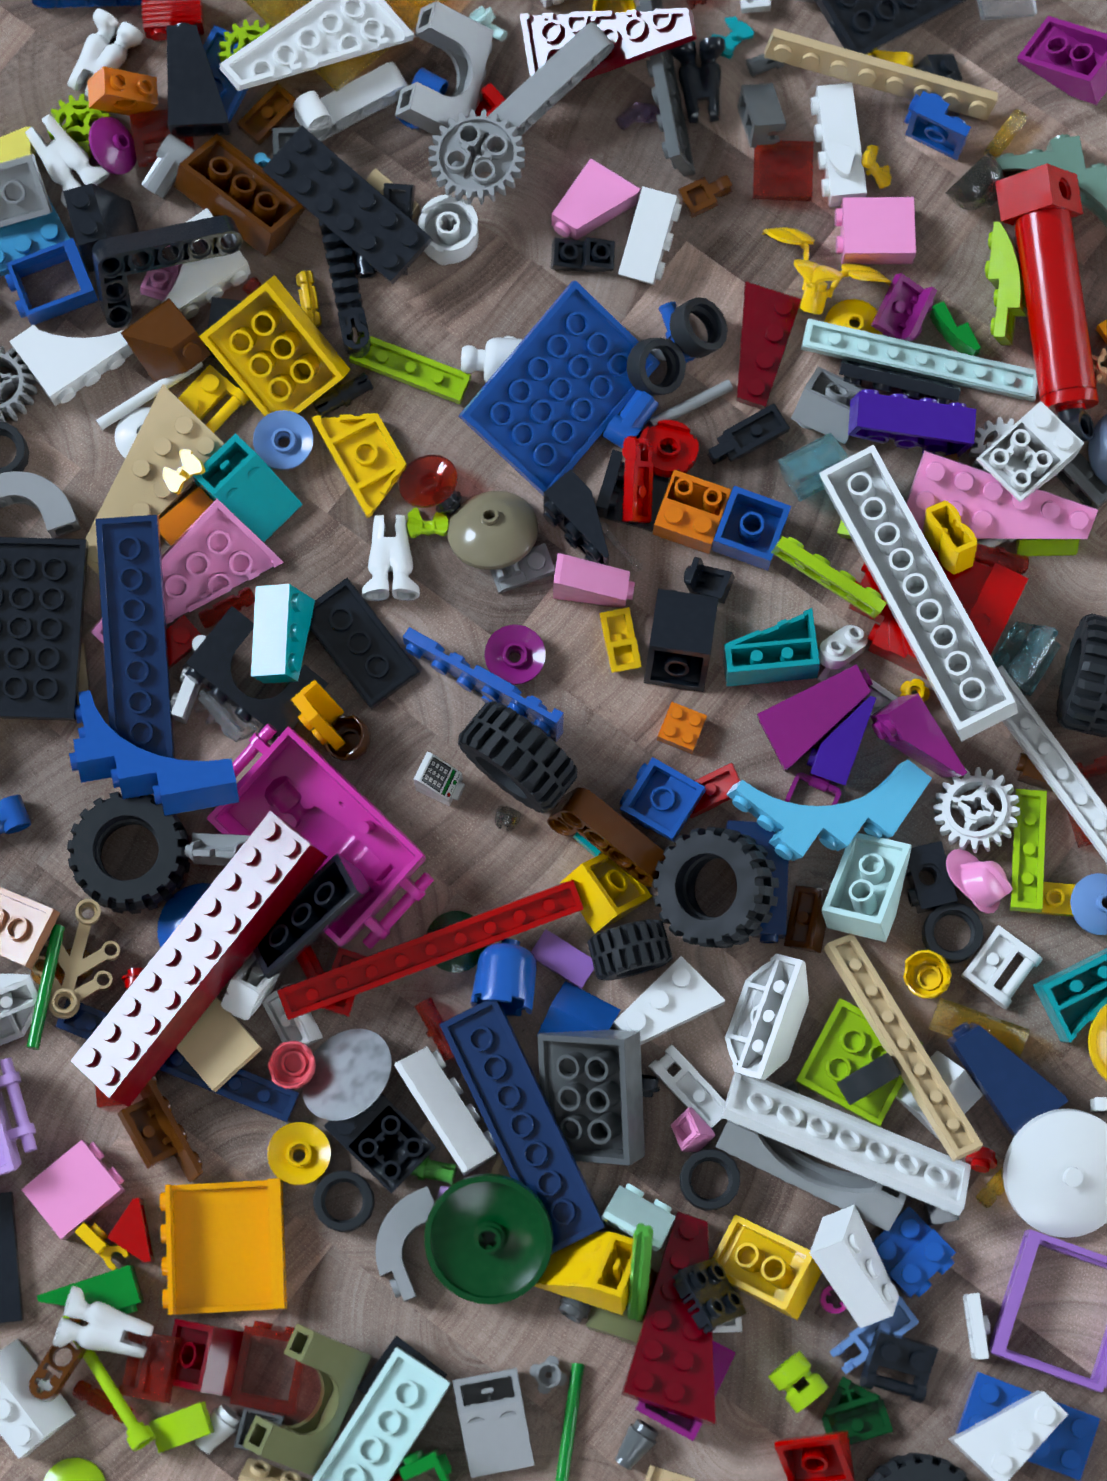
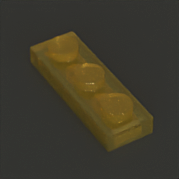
M941 997L929 1024L930 1030L949 1037L953 1036L951 1032L956 1027L965 1022H968V1024H978L1019 1058L1030 1034V1030Z

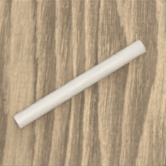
M202 362L188 372L155 382L96 420L98 425L104 430L156 397L162 384L169 389L202 368Z

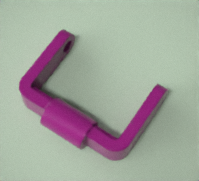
M799 772L796 774L785 799V802L790 801L798 780L809 783V786L823 792L827 791L836 795L832 805L838 803L841 790L829 784V780L814 774L810 776Z

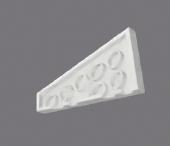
M312 0L220 63V70L236 89L241 91L412 41L414 33L385 0Z

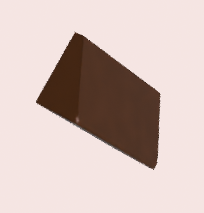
M795 886L784 941L785 947L821 953L826 931V923L821 909L828 894L827 890Z

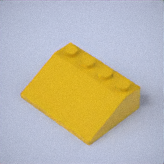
M275 275L199 336L264 416L279 410L300 413L342 380L351 370Z

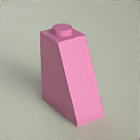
M590 158L553 211L551 225L559 235L565 238L569 236L574 240H578L637 205L640 197V188Z
M558 553L553 582V599L625 608L626 599L633 600L635 582L629 581L630 571Z

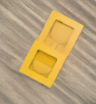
M630 607L599 613L611 673L642 667Z

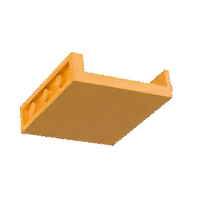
M281 1178L185 1185L165 1184V1192H160V1210L166 1211V1224H161V1243H166L167 1256L162 1257L161 1269L162 1276H167L168 1289H163L162 1304L163 1309H168V1315L287 1309L283 1181H281Z

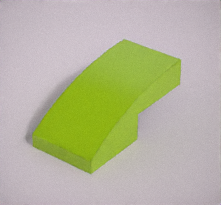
M205 1401L149 1422L150 1428L156 1436L154 1440L158 1453L215 1432Z

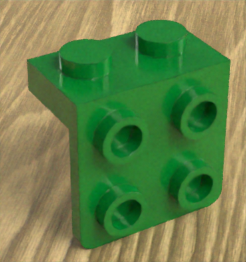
M422 1449L415 1451L403 1459L405 1464L399 1468L404 1481L431 1468H435L440 1481H451L449 1474L453 1471L445 1453L439 1455L437 1449L426 1454L423 1453Z

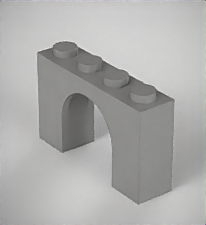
M438 1L421 8L415 36L439 47L447 53L456 69L457 84L452 96L443 95L419 82L402 88L395 116L438 136H441L439 131L440 125L449 128V117L455 122L459 121V112H462L465 118L470 117L471 109L475 111L480 102L479 92L481 84L486 77L487 71L485 67L487 58L493 48L491 41L494 30Z

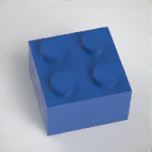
M734 486L715 534L711 551L768 571L774 556L771 552L780 540L791 506Z

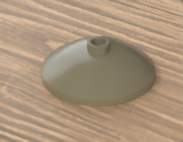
M505 491L482 492L462 502L458 510L452 514L447 531L448 541L453 553L463 563L471 567L483 570L505 568L523 559L533 548L538 536L537 517L530 504L518 495Z

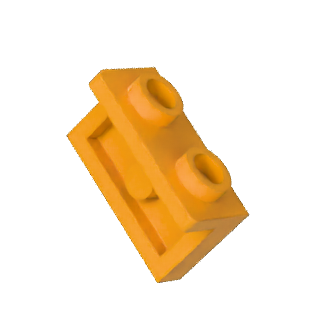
M316 680L312 681L291 700L301 712L298 719L309 731L312 730L311 732L322 745L328 742L337 751L345 744V741L331 724L344 711Z

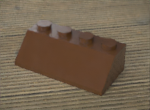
M218 134L214 135L179 164L174 187L202 209L208 208L214 217L227 215L234 219L242 239L265 257L285 240L305 210L300 203L266 175L261 166Z

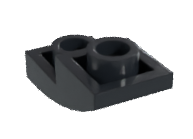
M555 237L552 241L551 269L573 272L613 271L615 241L586 237L584 241Z

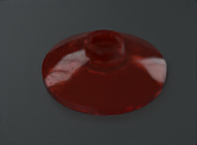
M440 455L419 457L409 463L401 473L399 491L403 499L412 506L429 508L439 505L448 499L456 488L458 481L456 468L449 459Z

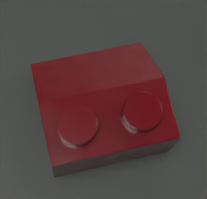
M175 1319L162 1383L193 1391L231 1397L244 1332Z

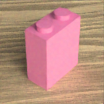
M843 197L840 208L835 209V226H840L841 236H836V254H841V264H913L916 255L914 197Z
M84 1140L79 1141L21 1189L62 1240H67L83 1222H89L126 1191L121 1185L125 1181L115 1167L112 1166L110 1169L106 1167L101 1160L105 1155L94 1142L88 1144Z

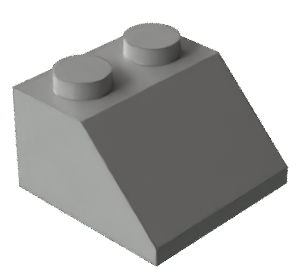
M817 367L806 384L791 419L797 421L805 429H814L825 434L826 438L831 441L846 444L850 437L848 435L850 400L859 391L866 388L845 382L842 377Z

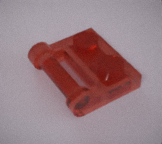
M168 108L129 115L139 168L147 167L148 163L155 162L158 158L156 157L158 149L145 151L144 145L163 142L171 134L168 127ZM176 137L178 139L184 138L185 144L196 150L194 137Z
M129 1331L127 1339L140 1345L146 1342L145 1347L147 1350L142 1360L138 1387H135L140 1358L127 1356L122 1385L119 1384L118 1390L123 1396L170 1403L182 1338L152 1333L151 1337Z

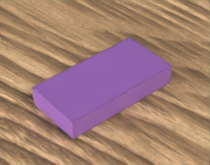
M545 929L531 951L537 962L580 989L583 988L594 971L591 957Z

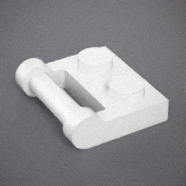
M998 925L961 974V977L990 997L997 1005L1008 1009L1012 1003L1011 998L1032 968L1034 966L1038 967L1043 958ZM1018 953L1023 957V961L1002 990H998L993 985Z

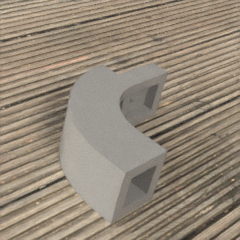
M11 471L0 473V508L12 504H26L36 508L41 512L47 531L52 538L81 529L70 502L54 483L42 476L29 472Z
M428 1186L407 1195L394 1205L384 1218L376 1240L375 1253L379 1275L382 1277L393 1273L394 1278L389 1280L395 1297L402 1296L404 1302L417 1297L404 1264L403 1250L409 1235L416 1228L426 1224L428 1215L435 1204Z

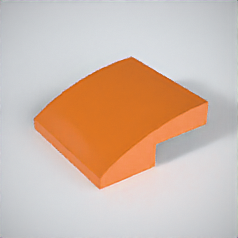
M200 486L159 519L160 535L170 546L213 503Z

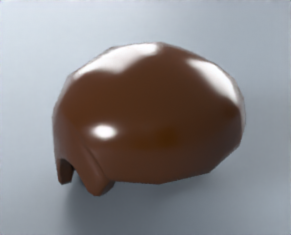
M355 715L338 716L331 725L345 741V744L337 751L328 742L325 744V747L331 756L337 760L354 761L366 753L370 745V731L365 722Z

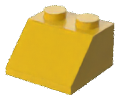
M603 853L579 865L560 882L563 883L573 879L584 908L580 912L594 933L611 926L653 897L645 885L635 880Z

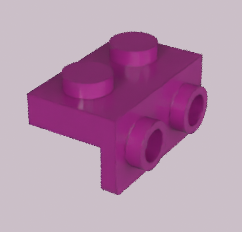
M896 274L871 326L888 337L906 341L915 340L922 331L923 326L921 324L926 314L930 312L935 303L934 297L937 289L934 287L924 289L904 274Z

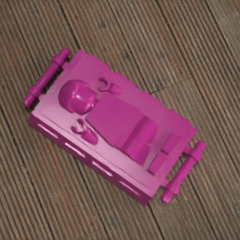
M267 723L259 734L256 732L249 739L250 744L232 763L236 778L259 751L263 754L237 783L239 802L217 806L206 819L222 834L251 835L269 811H271L328 856L320 868L338 853L361 870L371 890L342 915L338 921L330 926L325 933L339 947H342L353 940L367 926L371 932L362 942L372 949L380 939H386L391 933L389 929L416 900L420 901L426 895L425 890L434 881L426 872L416 882L410 879L413 873L426 860L425 854L290 726L270 746L268 741L277 730ZM401 887L407 891L381 921L374 917Z

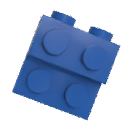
M925 91L922 92L921 96L915 94L904 123L908 124L905 135L958 161L971 127L966 125L965 121L959 117L946 115L950 104L945 102L941 96L934 93L929 94Z
M652 757L648 764L644 763L640 767L636 775L638 781L632 790L627 789L619 803L621 805L620 810L623 816L648 830H654L674 842L706 792V788Z
M910 1206L895 1219L889 1231L884 1229L872 1241L890 1280L907 1298L912 1297L914 1294L918 1298L922 1296L932 1286L929 1279L937 1271L940 1275H943L955 1263L951 1257L956 1252Z

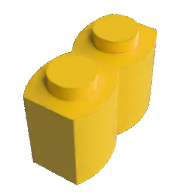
M946 500L926 508L922 533L929 546L938 552V557L943 567L952 574H957L973 567L977 539L973 531L967 525L961 523L958 510Z

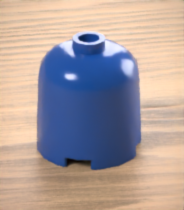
M503 939L501 943L492 944L484 948L478 959L471 1006L474 1007L484 1001H499L506 1016H522V1010L532 1014L537 970L534 954L525 947L520 946V942L514 939Z

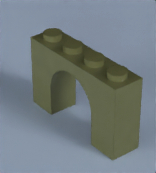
M297 1323L284 1354L313 1367L317 1371L321 1382L318 1403L305 1420L291 1426L280 1425L256 1415L242 1446L261 1457L315 1476L328 1456L335 1437L340 1431V1426L353 1401L361 1378L366 1372L371 1355Z

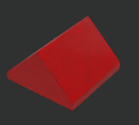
M848 1431L784 1438L775 1442V1449L788 1481H855Z

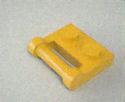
M210 364L178 397L202 421L226 394L231 396L206 424L213 433L219 429L240 405L244 406L250 400L245 392L232 384Z

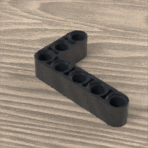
M220 215L97 241L92 247V259L99 303L107 324L114 328H121L130 323L132 319L127 275L237 252L243 244V239L234 219L227 215Z

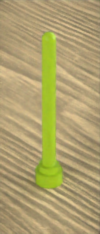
M73 1341L74 1344H75V1346H76L77 1349H78V1348L80 1347V1345H78L75 1341ZM87 1349L83 1358L128 1429L126 1431L128 1444L134 1452L144 1448L156 1436L149 1425L145 1426L143 1422H138L95 1351Z

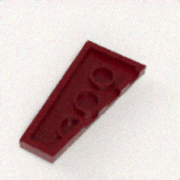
M745 281L737 402L761 410L766 408L802 299Z

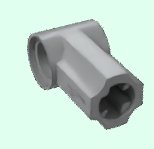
M169 134L159 147L156 154L158 158L141 184L159 197L165 198L176 180L179 164L196 150L172 134Z

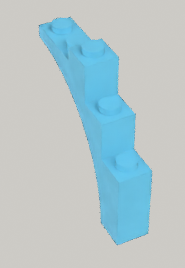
M906 760L898 764L890 775L871 792L846 803L828 806H808L785 802L755 789L744 780L734 784L727 793V796L732 799V803L736 808L743 812H749L756 817L757 823L763 829L775 832L768 843L775 847L774 851L777 855L785 860L795 861L804 856L817 836L820 837L819 841L825 847L837 851L848 847L862 826L867 835H872L879 839L892 837L932 778L910 760Z

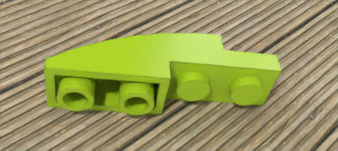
M995 221L993 232H990L988 236V246L991 250L990 260H987L985 264L986 278L995 288H998L994 291L993 300L996 307V316L991 320L990 330L992 336L1000 345H1013L1015 318L1027 317L1018 249L1001 222Z

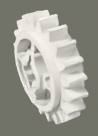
M980 767L976 768L974 776H971L966 769L967 774L964 775L963 779L952 777L953 785L946 782L942 783L946 793H936L937 800L942 804L933 805L934 812L941 814L934 819L936 825H943L940 828L942 836L950 834L948 838L950 845L960 840L959 844L962 850H965L967 845L971 844L973 852L977 853L979 845L982 844L985 850L989 852L991 841H994L999 847L1002 846L1000 836L1003 835L1011 838L1012 835L1008 827H1018L1017 820L1012 816L1020 815V808L1013 806L1019 803L1018 795H1011L1014 791L1012 784L1004 786L1005 777L1003 775L994 780L992 769L987 772L986 776H982ZM976 789L971 795H962L969 790ZM990 792L1000 800L1002 804L1001 812L995 810L994 806L989 803L988 797ZM978 806L982 807V811L978 810L976 814H972L971 809L976 810ZM952 808L959 810V813L965 817L963 828L953 820ZM983 825H992L985 830L977 831Z

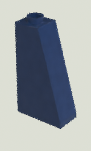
M728 820L726 829L739 831L740 834L749 835L756 840L755 844L762 845L768 852V855L765 857L766 860H773L776 870L771 872L772 877L779 880V888H774L773 896L778 897L777 906L770 907L769 912L773 914L769 923L762 922L760 926L763 928V931L757 936L752 937L760 938L761 943H778V939H784L786 936L789 860H785L777 855L774 851L775 847L768 843L775 834L774 831L770 832L763 829L757 822Z
M965 1022L951 1032L953 1036L947 1042L1009 1134L1015 1136L1033 1118L1045 1112L1057 1110L1069 1101L1063 1093L980 1025Z

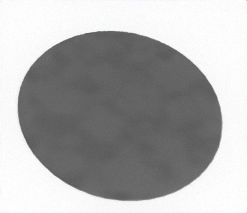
M349 1029L330 1037L313 1053L316 1059L315 1074L311 1081L302 1087V1095L308 1109L316 1116L325 1120L340 1121L362 1113L378 1099L388 1082L392 1061L387 1043L380 1035L367 1029Z

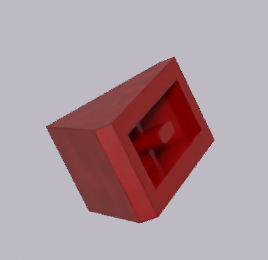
M142 1198L132 1199L107 1238L144 1263H153L155 1260L144 1200Z

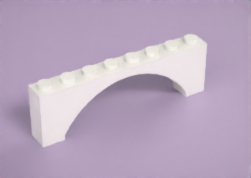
M206 208L187 222L214 216ZM239 250L229 255L182 264L179 276L165 300L171 299L188 320L194 317L203 305L208 302L211 303L212 297L221 298L224 291L228 288L239 286L245 282L248 275L251 274L249 264ZM33 325L10 340L13 349L18 356L20 355L24 364L28 366L31 374L34 375L38 384L54 406L59 403H67L74 398L78 390L84 386L94 385L100 379V375L109 369L119 368L125 362V359L133 354V351L120 334L122 331L100 337L74 338L43 332Z

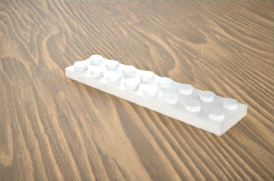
M736 1072L734 1073L721 1118L960 1216L965 1206L971 1170L970 1164L960 1160L953 1162L950 1156L770 1081H761Z

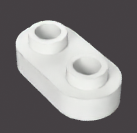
M847 625L842 627L821 642L818 649L820 663L830 669L844 667L864 652L868 643L867 634L857 626Z

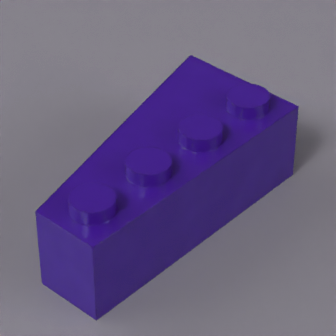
M873 389L861 390L850 400L849 436L878 443H886L890 439L894 440V444L899 448L908 449L919 446L923 447L922 453H924V450L934 454L936 452H943L946 455L957 453L958 458L974 444L976 409L967 408L964 403L941 404L932 398L908 399V396L905 394H892L888 396L879 394L877 390Z

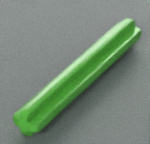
M643 1223L637 1225L633 1236L627 1317L630 1320L635 1319L637 1322L642 1321L646 1313L653 1241V1228L650 1225L645 1226Z

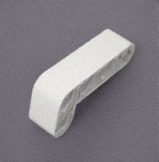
M389 62L322 98H319L315 91H308L300 95L293 104L295 117L300 126L305 127L318 140L323 141L399 100L401 89L408 86L395 63Z

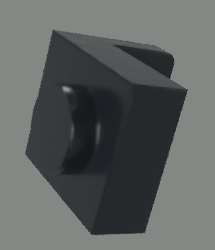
M927 54L913 67L961 82L963 80L954 54Z
M694 557L691 566H688L684 573V583L689 593L719 598L718 602L723 604L735 579L733 572L705 566L699 557Z

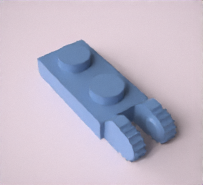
M898 1296L893 1316L863 1328L858 1326L848 1334L849 1337L829 1351L834 1358L845 1352L853 1343L860 1350L861 1353L844 1363L841 1369L845 1374L866 1360L876 1329L902 1336L919 1323L901 1296Z

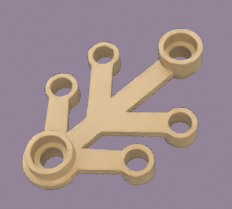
M84 899L76 906L75 916L79 924L70 956L61 943L58 963L64 971L65 977L62 986L54 977L48 1005L50 1012L60 1019L73 1017L80 1008L81 1000L98 990L106 991L112 986V975L108 971L102 970L95 974L93 980L75 989L79 976L106 960L115 961L120 956L119 944L115 941H107L101 949L83 959L91 925L96 924L101 915L99 904L92 899ZM84 910H92L94 916L90 919L84 918L82 916ZM46 941L44 946L48 947L49 941ZM113 946L117 952L115 955L109 956L105 953V949ZM38 956L32 968L33 973L39 977L42 976V971H38L35 965L40 961L45 962V956ZM100 976H106L109 979V983L101 986L97 983V979ZM61 999H68L71 1004L68 1008L63 1009L59 1007L58 1002Z

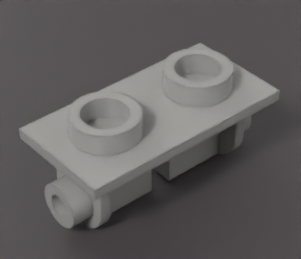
M192 833L191 845H186L185 855L193 860V864L226 866L250 835Z

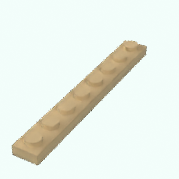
M775 28L765 48L764 58L911 100L915 94L921 96L923 91L929 94L934 93L950 104L948 110L987 121L998 100V92Z
M848 934L827 943L824 951L883 1048L889 1053L896 1064L902 1079L952 1161H957L980 1150L983 1146L981 1140L855 935Z

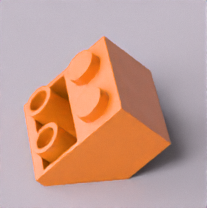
M674 470L654 523L653 535L710 554L715 534L732 489Z

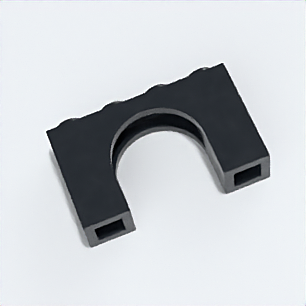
M231 606L182 667L187 670L185 675L197 685L203 683L211 689L209 694L216 701L223 705L227 702L236 709L234 714L246 724H249L251 721L260 729L258 733L267 723L271 724L277 730L268 741L273 743L288 726L293 729L299 722L298 716L301 712L291 699L314 680L323 689L329 683L304 664L301 667L298 682H288L284 689L275 697L255 699L241 692L235 685L231 675V661L235 651L253 630L254 623Z

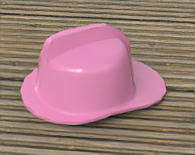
M962 849L953 850L948 854L946 868L953 883L981 912L986 914L994 913L999 907L1000 900L1012 891V886L1008 882L1003 868L994 861H979L970 852Z

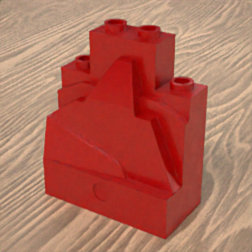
M932 549L991 656L1029 578L996 562L993 567H989L975 560L973 567L957 574H952L941 564L938 552ZM864 562L860 571L864 572L865 575L861 583L855 582L863 588L870 587L881 594ZM887 603L875 619L850 604L849 609L881 624L875 623L867 638L872 642L868 651L928 680Z

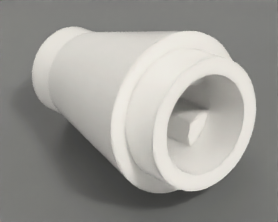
M221 1404L219 1408H214L210 1415L215 1432L198 1438L195 1441L196 1445L207 1454H210L214 1448L239 1429L238 1424L241 1421V1417L226 1404Z

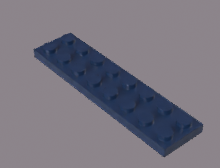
M144 515L95 519L109 726L120 737L136 747L159 756L175 759L159 516Z
M484 1001L439 1024L511 1178L530 1188L542 1201L549 1214L554 1238L552 1254L606 1228L607 1226L604 1220L601 1219L600 1211L499 1001Z

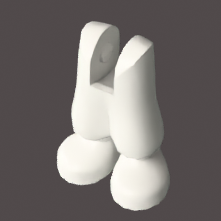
M96 9L93 14V20L98 28V32L88 36L67 86L78 91L85 83L90 72L94 75L103 66L119 69L127 58L128 49L141 44L144 39L143 33L127 22H122L120 25L117 19L110 13L102 9ZM117 35L114 44H110L111 40ZM87 84V87H86V90H85V96H87V97H88V84Z
M48 114L41 120L49 133L54 136L55 139L47 145L43 137L33 127H30L25 133L41 158L52 181L62 186L61 202L67 207L63 191L82 186L71 174L72 170L77 172L84 185L90 183L99 185L110 173L101 166H91L86 151Z
M384 515L374 516L372 544L368 560V570L372 574V578L362 588V597L366 600L382 601L389 597L388 573L390 571L393 572L392 595L395 599L414 600L420 596L419 586L409 578V574L413 570V560L405 515H396V537H384V532H386Z
M72 1286L64 1308V1316L87 1321L88 1325H79L70 1319L62 1317L55 1333L53 1345L64 1347L69 1342L76 1341L84 1349L143 1358L147 1348L135 1342L125 1340L124 1337L127 1331L151 1337L154 1326L122 1313L105 1303L94 1302L89 1304L85 1301L82 1289Z

